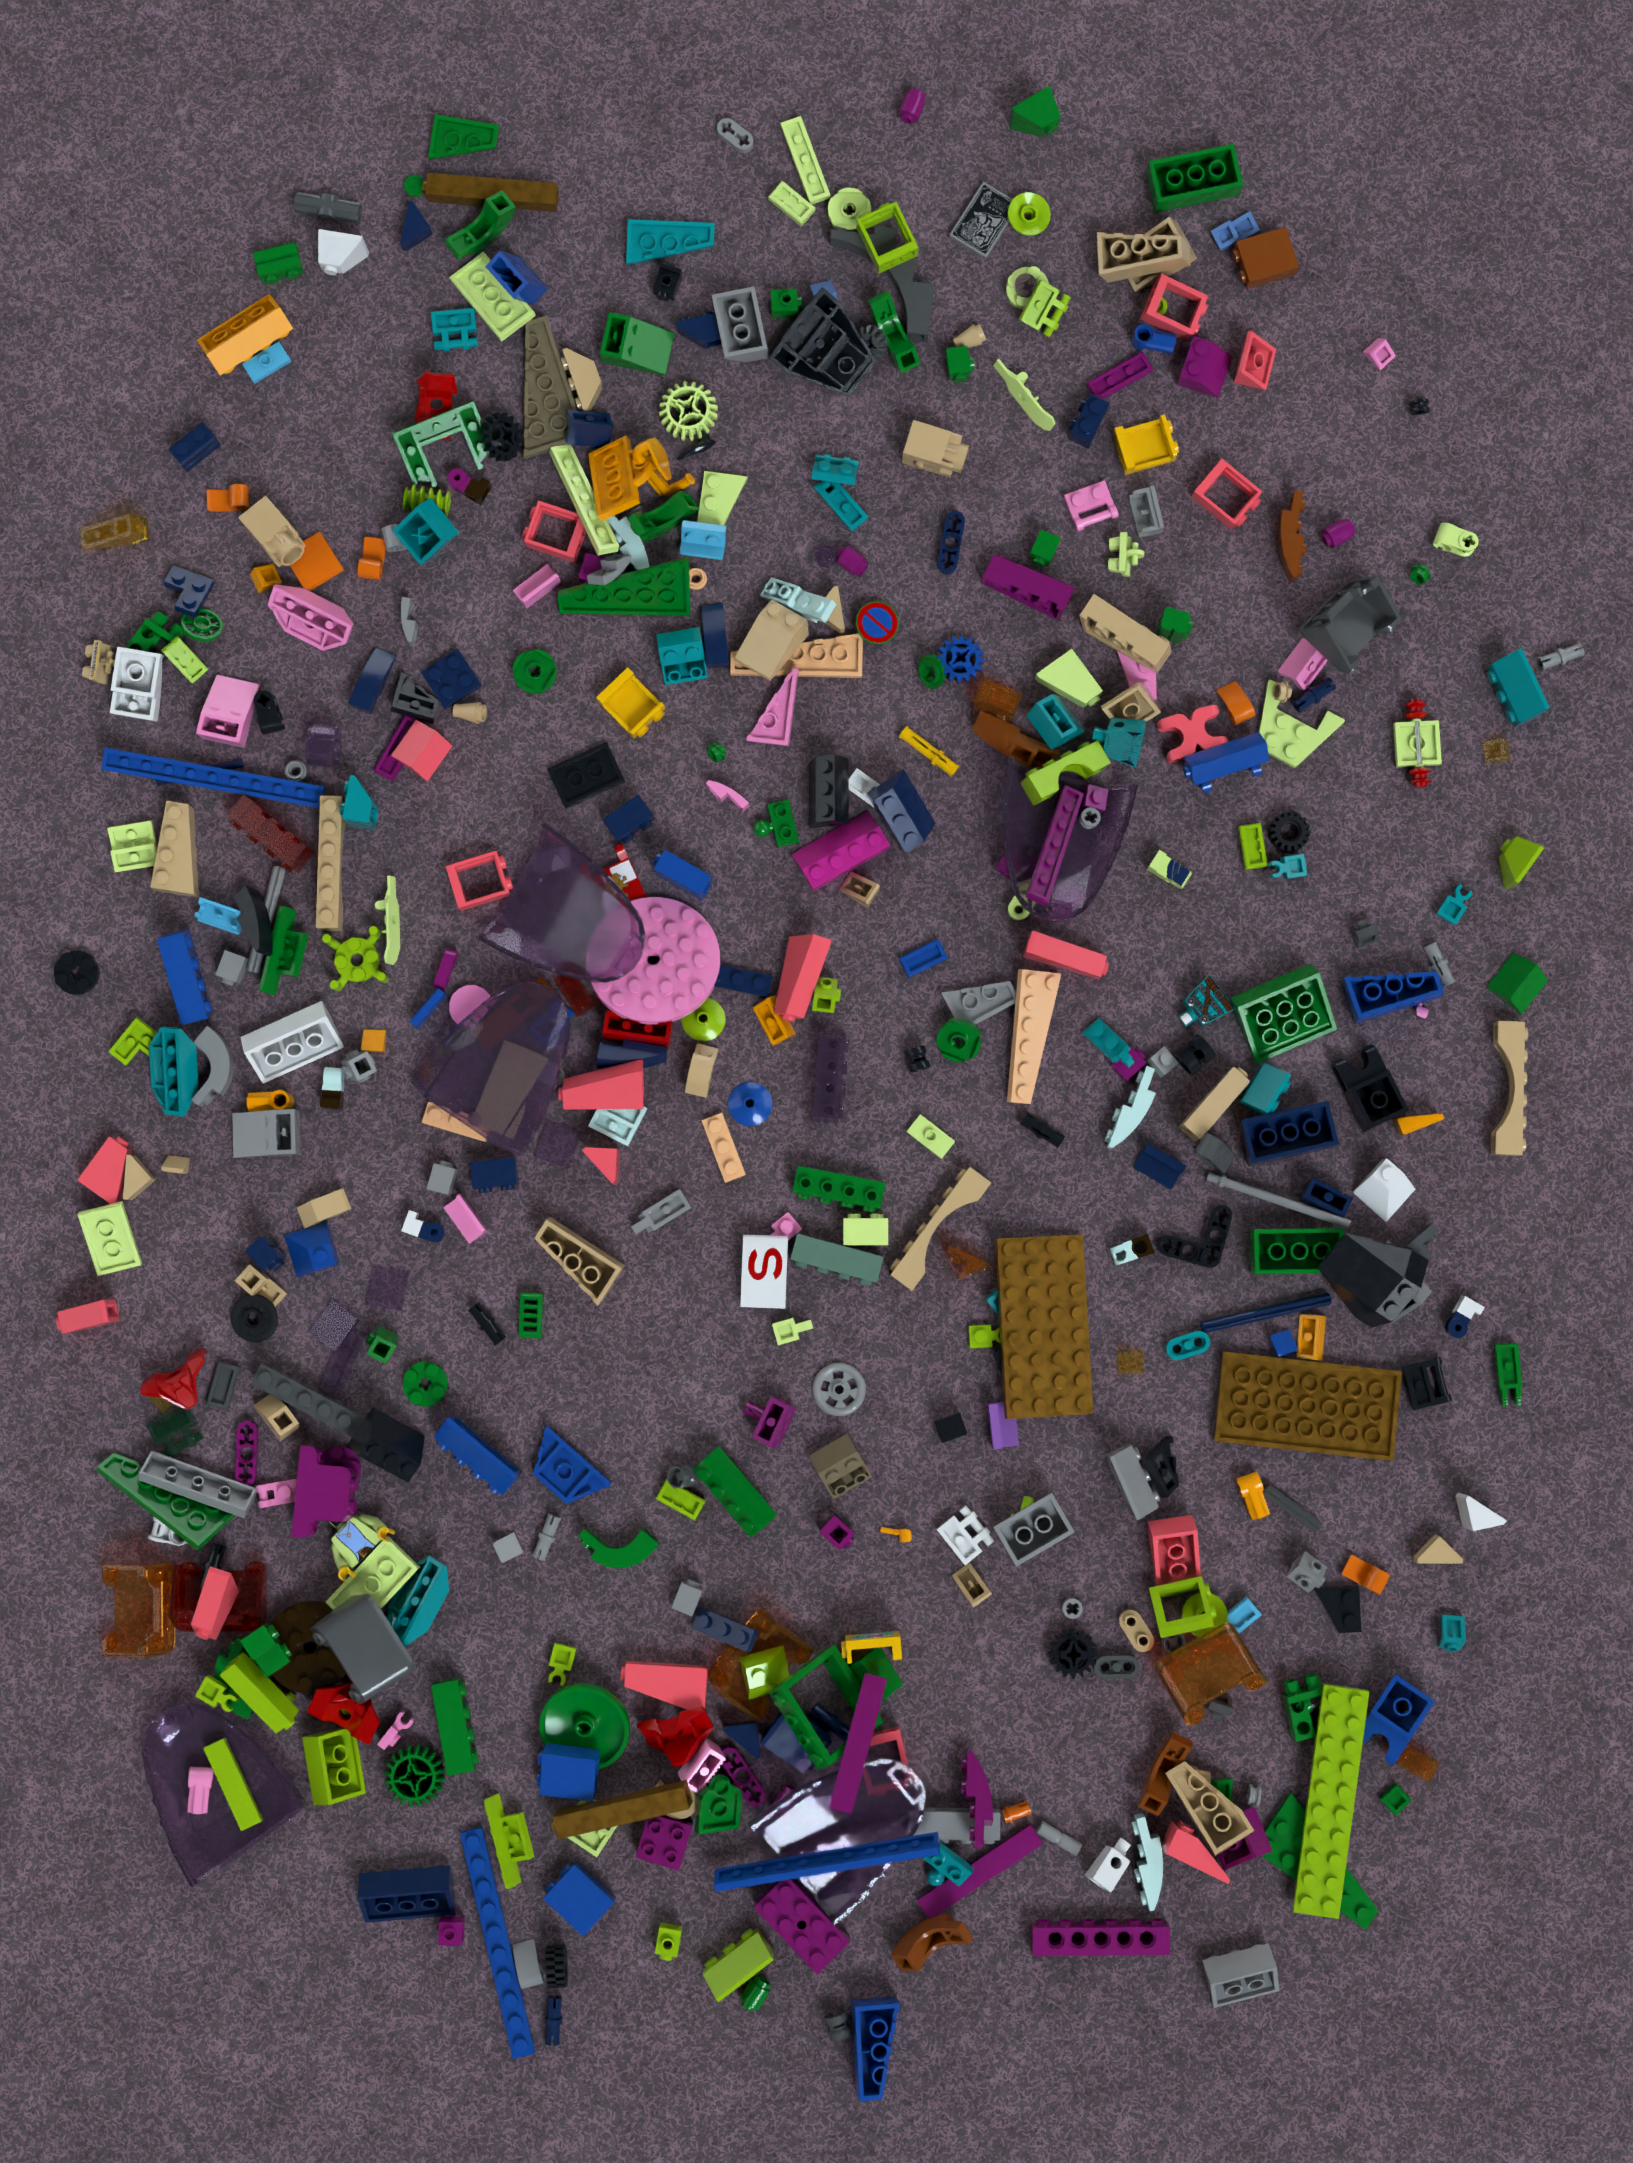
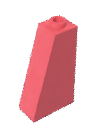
M1031 931L1023 954L1024 958L1095 979H1100L1101 975H1106L1109 963L1106 962V955L1036 931Z
M815 934L789 937L774 1014L782 1016V1020L794 1022L795 1019H803L805 1017L831 945L830 939Z
M635 1060L565 1078L563 1080V1087H559L558 1090L559 1101H563V1110L644 1109L643 1060Z
M627 1661L626 1666L621 1667V1680H625L624 1687L687 1710L701 1706L705 1709L708 1666Z

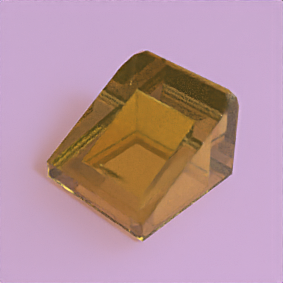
M1502 738L1482 742L1485 764L1511 761L1508 739Z
M1116 1351L1117 1374L1144 1373L1143 1351Z
M148 1396V1400L162 1414L173 1405V1403L163 1398Z

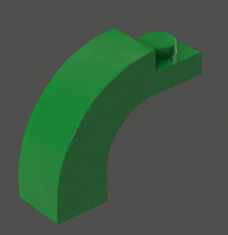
M503 190L485 199L479 216L466 228L446 238L445 245L457 260L470 253L473 255L477 254L504 231L514 215L516 206Z
M885 291L869 299L868 303L872 312L873 323L885 334L887 353L895 367L902 374L920 365L915 345L907 337L898 319L891 294Z
M677 492L658 508L647 513H633L627 519L631 524L632 531L643 542L668 533L682 524L683 520H688L700 509L688 492Z
M586 1527L578 1535L581 1538L579 1542L588 1550L591 1548L595 1550L590 1558L603 1566L611 1568H625L636 1565L650 1556L660 1544L645 1529H642L633 1541L621 1547L605 1544Z
M242 1635L231 1641L227 1649L230 1654L225 1652L219 1654L215 1665L214 1678L228 1686L225 1691L228 1694L237 1693L221 1678L220 1674L233 1659L244 1652L245 1648L240 1642L244 1638ZM240 1696L236 1702L228 1699V1704L234 1708L232 1712L247 1720L252 1717L254 1711Z

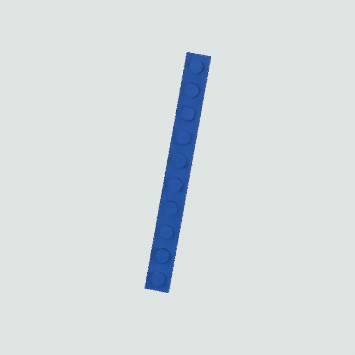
M104 748L101 770L316 808H320V796H324L325 793L324 786Z
M482 1826L460 1832L512 2058L535 2054L536 2050L484 1829Z
M938 1832L718 1868L715 1869L714 1887L717 1892L940 1855V1838Z

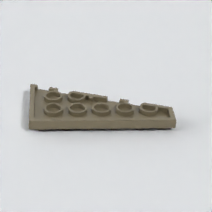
M547 316L530 320L525 324L524 459L549 452L550 447L566 445V436L569 428L566 413L567 410H577Z

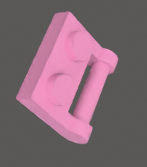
M1105 480L1064 495V500L1077 532L1084 530L1086 526L1105 519L1119 517ZM1103 505L1107 507V510L1082 519L1079 517V514Z

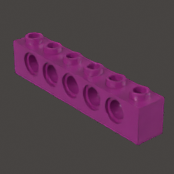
M1132 1918L1127 1919V1922L1118 1923L1117 1919H1105L1104 1923H1095L1094 1919H1083L1082 1923H1073L1071 1919H1060L1059 1923H1050V1920L1038 1919L1036 1923H1031V1952L1033 1956L1170 1955V1927L1167 1922L1160 1918L1150 1919V1922H1141L1140 1919ZM1148 1931L1151 1933L1149 1940H1140L1143 1932ZM1058 1932L1061 1936L1058 1941L1052 1942L1049 1940L1050 1934ZM1075 1932L1083 1933V1938L1080 1941H1073L1071 1939ZM1098 1932L1106 1933V1937L1102 1941H1096L1094 1937ZM1120 1932L1129 1933L1125 1941L1117 1940Z

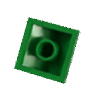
M1513 953L1486 988L1522 1015L1548 982V979L1536 963Z
M881 1647L872 1649L853 1661L852 1664H848L861 1686L865 1673L887 1679L882 1701L903 1685Z

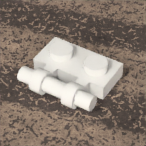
M965 1505L959 1510L965 1517L959 1522L953 1515L937 1528V1531L964 1565L982 1552L981 1548L977 1545L981 1540L987 1546L994 1542L988 1528H984L978 1521L976 1513L974 1511L971 1512ZM969 1524L977 1533L973 1538L965 1530V1527Z

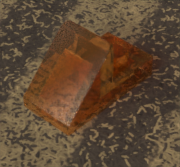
M951 1245L948 1246L945 1254L949 1255L948 1260L960 1265L961 1261L965 1263L958 1279L988 1269L990 1266L989 1263Z

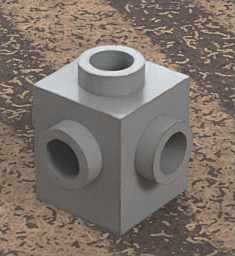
M357 1049L345 1055L346 1059L341 1061L343 1066L341 1067L342 1073L350 1081L364 1082L371 1078L370 1075L377 1071L374 1066L375 1061L368 1051L358 1052ZM355 1062L358 1064V1069L354 1065Z
M1305 1551L1293 1562L1287 1577L1309 1593L1315 1587L1319 1588L1326 1579L1324 1574L1327 1567Z

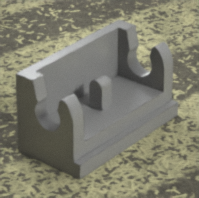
M1150 486L1133 491V494L1128 497L1138 538L1162 533L1164 524L1155 487Z

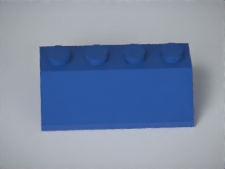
M455 1415L448 1417L434 1436L438 1440L436 1444L444 1451L449 1449L455 1454L453 1458L462 1466L464 1464L468 1465L472 1469L470 1473L478 1480L483 1478L488 1482L489 1485L487 1487L496 1495L499 1493L504 1495L522 1474L520 1470Z

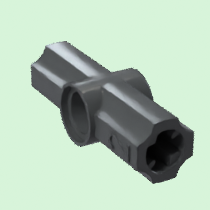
M297 192L294 198L295 213L316 216L323 221L324 219H329L331 222L341 220L359 224L362 216V204L341 200L329 193H322L318 196Z

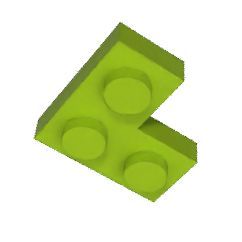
M136 1017L108 1052L124 1065H128L139 1050H142L149 1056V1044L157 1032L139 1017Z

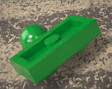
M789 800L767 804L770 822L768 823L765 820L756 821L753 825L754 834L758 837H766L770 831H773L777 848L799 843Z

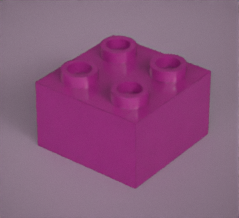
M666 1815L647 1819L635 1858L679 1871L693 1821L673 1819Z

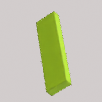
M226 1737L203 1748L240 1830L243 1831L262 1822V1815Z

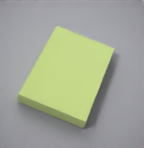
M123 1201L78 1212L77 1215L98 1276L142 1265Z

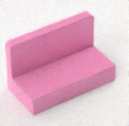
M546 564L517 586L513 592L527 609L558 586L561 580L557 573L555 574L549 565Z
M1302 638L1279 668L1278 673L1292 679L1299 689L1306 691L1328 660L1305 638Z
M458 1194L456 1199L443 1207L469 1244L488 1231L463 1195Z

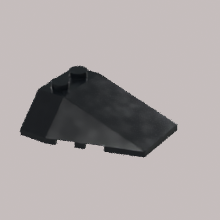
M823 287L806 304L768 357L785 373L849 397L877 362L840 301Z
M1345 1233L1317 1267L1353 1316L1373 1328L1393 1322L1421 1289L1428 1259L1408 1247L1401 1248L1392 1246L1391 1243H1380L1370 1238Z

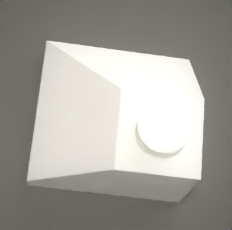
M319 229L318 263L326 274H344L368 257L369 251L362 236Z
M1386 1158L1382 1159L1353 1193L1387 1222L1415 1191V1188L1405 1174Z

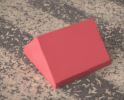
M1248 331L1243 341L1233 382L1266 390L1276 348L1253 331Z
M416 720L391 756L428 782L452 745L436 730Z
M585 1147L582 1151L606 1178L616 1185L619 1181L620 1151L613 1148Z

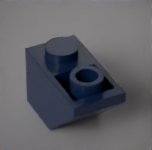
M705 312L700 317L695 318L684 317L676 322L678 333L703 349L722 345L714 312Z

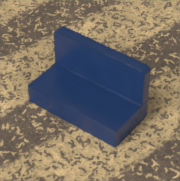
M567 410L566 420L569 427L566 436L567 445L603 447L609 444L613 430L610 413Z
M1150 1144L1144 1146L1133 1166L1135 1170L1169 1189L1173 1188L1179 1175L1183 1174L1187 1167Z

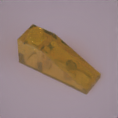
M130 513L80 529L83 551L129 546L150 540L148 519Z

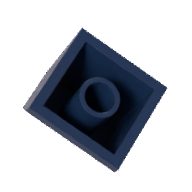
M780 1711L761 1735L760 1744L802 1773L807 1769L811 1771L815 1765L810 1761L807 1752L799 1744L797 1736L786 1723L785 1717ZM803 1712L825 1748L828 1749L832 1743L830 1740L832 1737L831 1733Z

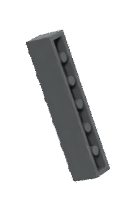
M267 1363L260 1365L251 1382L252 1385L350 1437H353L366 1418V1415Z

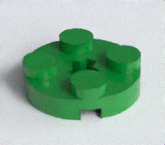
M536 649L524 652L517 657L513 665V675L518 687L524 692L543 694L554 685L557 678V667L548 653ZM539 667L540 675L531 677L529 670Z
M950 1018L941 1026L936 1043L937 1046L939 1045L941 1054L945 1058L953 1062H964L966 1059H972L978 1054L982 1043L981 1030L967 1020ZM961 1037L965 1043L956 1044V1039L954 1038Z
M419 1362L411 1366L404 1374L403 1391L412 1404L428 1407L437 1404L445 1396L448 1389V1378L445 1371L437 1364ZM421 1378L431 1381L432 1385L428 1386L429 1390L425 1391L423 1387L420 1388Z

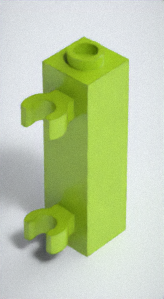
M242 1652L225 1667L220 1674L221 1678L276 1734L283 1728L288 1730L296 1722L294 1717L299 1712V1709L293 1704L297 1697L291 1691L285 1696L268 1677L266 1678L256 1665L255 1659L252 1660L250 1656L248 1657Z

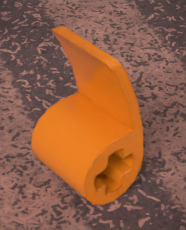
M232 484L229 486V490H206L208 511L229 512L246 511L249 509V487L247 485Z
M364 537L363 556L358 562V578L381 580L386 551L384 539Z
M1236 681L1216 690L1227 706V714L1234 726L1255 716L1250 700Z
M1350 1555L1342 1571L1343 1576L1381 1595L1390 1577V1574L1354 1555Z

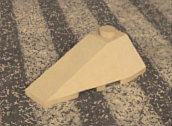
M1185 1761L1165 1773L1214 1857L1254 1831L1243 1811Z

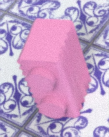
M706 1738L688 1762L678 1771L677 1774H679L680 1780H687L690 1790L699 1794L707 1786L706 1783H709V1779H712V1776L715 1775L714 1772H717V1768H720V1765L723 1764L722 1761H726L720 1746Z

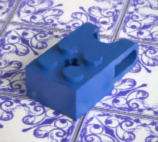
M1395 1674L1366 1719L1363 1744L1374 1734L1384 1735L1389 1741V1749L1385 1755V1761L1391 1766L1394 1765L1436 1700L1398 1674ZM1399 1701L1402 1703L1404 1701L1408 1702V1712L1406 1710L1403 1713L1399 1711Z

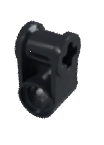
M266 690L257 692L254 697V704L261 733L266 735L285 730V725H282L281 722L283 717L276 697ZM265 697L270 700L267 702V706L262 704Z

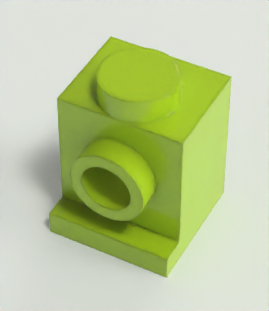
M660 1922L655 1954H659L660 1959L671 1961L673 1957L677 1958L683 1926ZM670 1941L672 1946L665 1947L664 1942Z

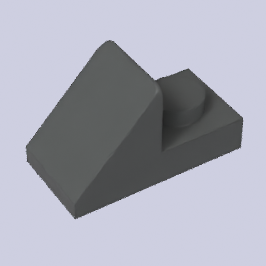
M1430 1223L1401 1246V1248H1411L1425 1258L1433 1259V1256L1424 1247L1423 1243L1426 1245L1431 1243L1437 1237L1435 1233L1439 1229L1434 1223Z

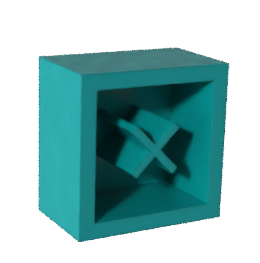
M432 498L418 505L392 530L420 566L434 558L459 534V531Z

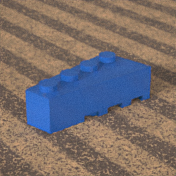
M190 928L164 934L157 939V943L181 1025L208 1019L213 1009L210 999L206 998V983L204 978L201 977L200 962L196 956Z

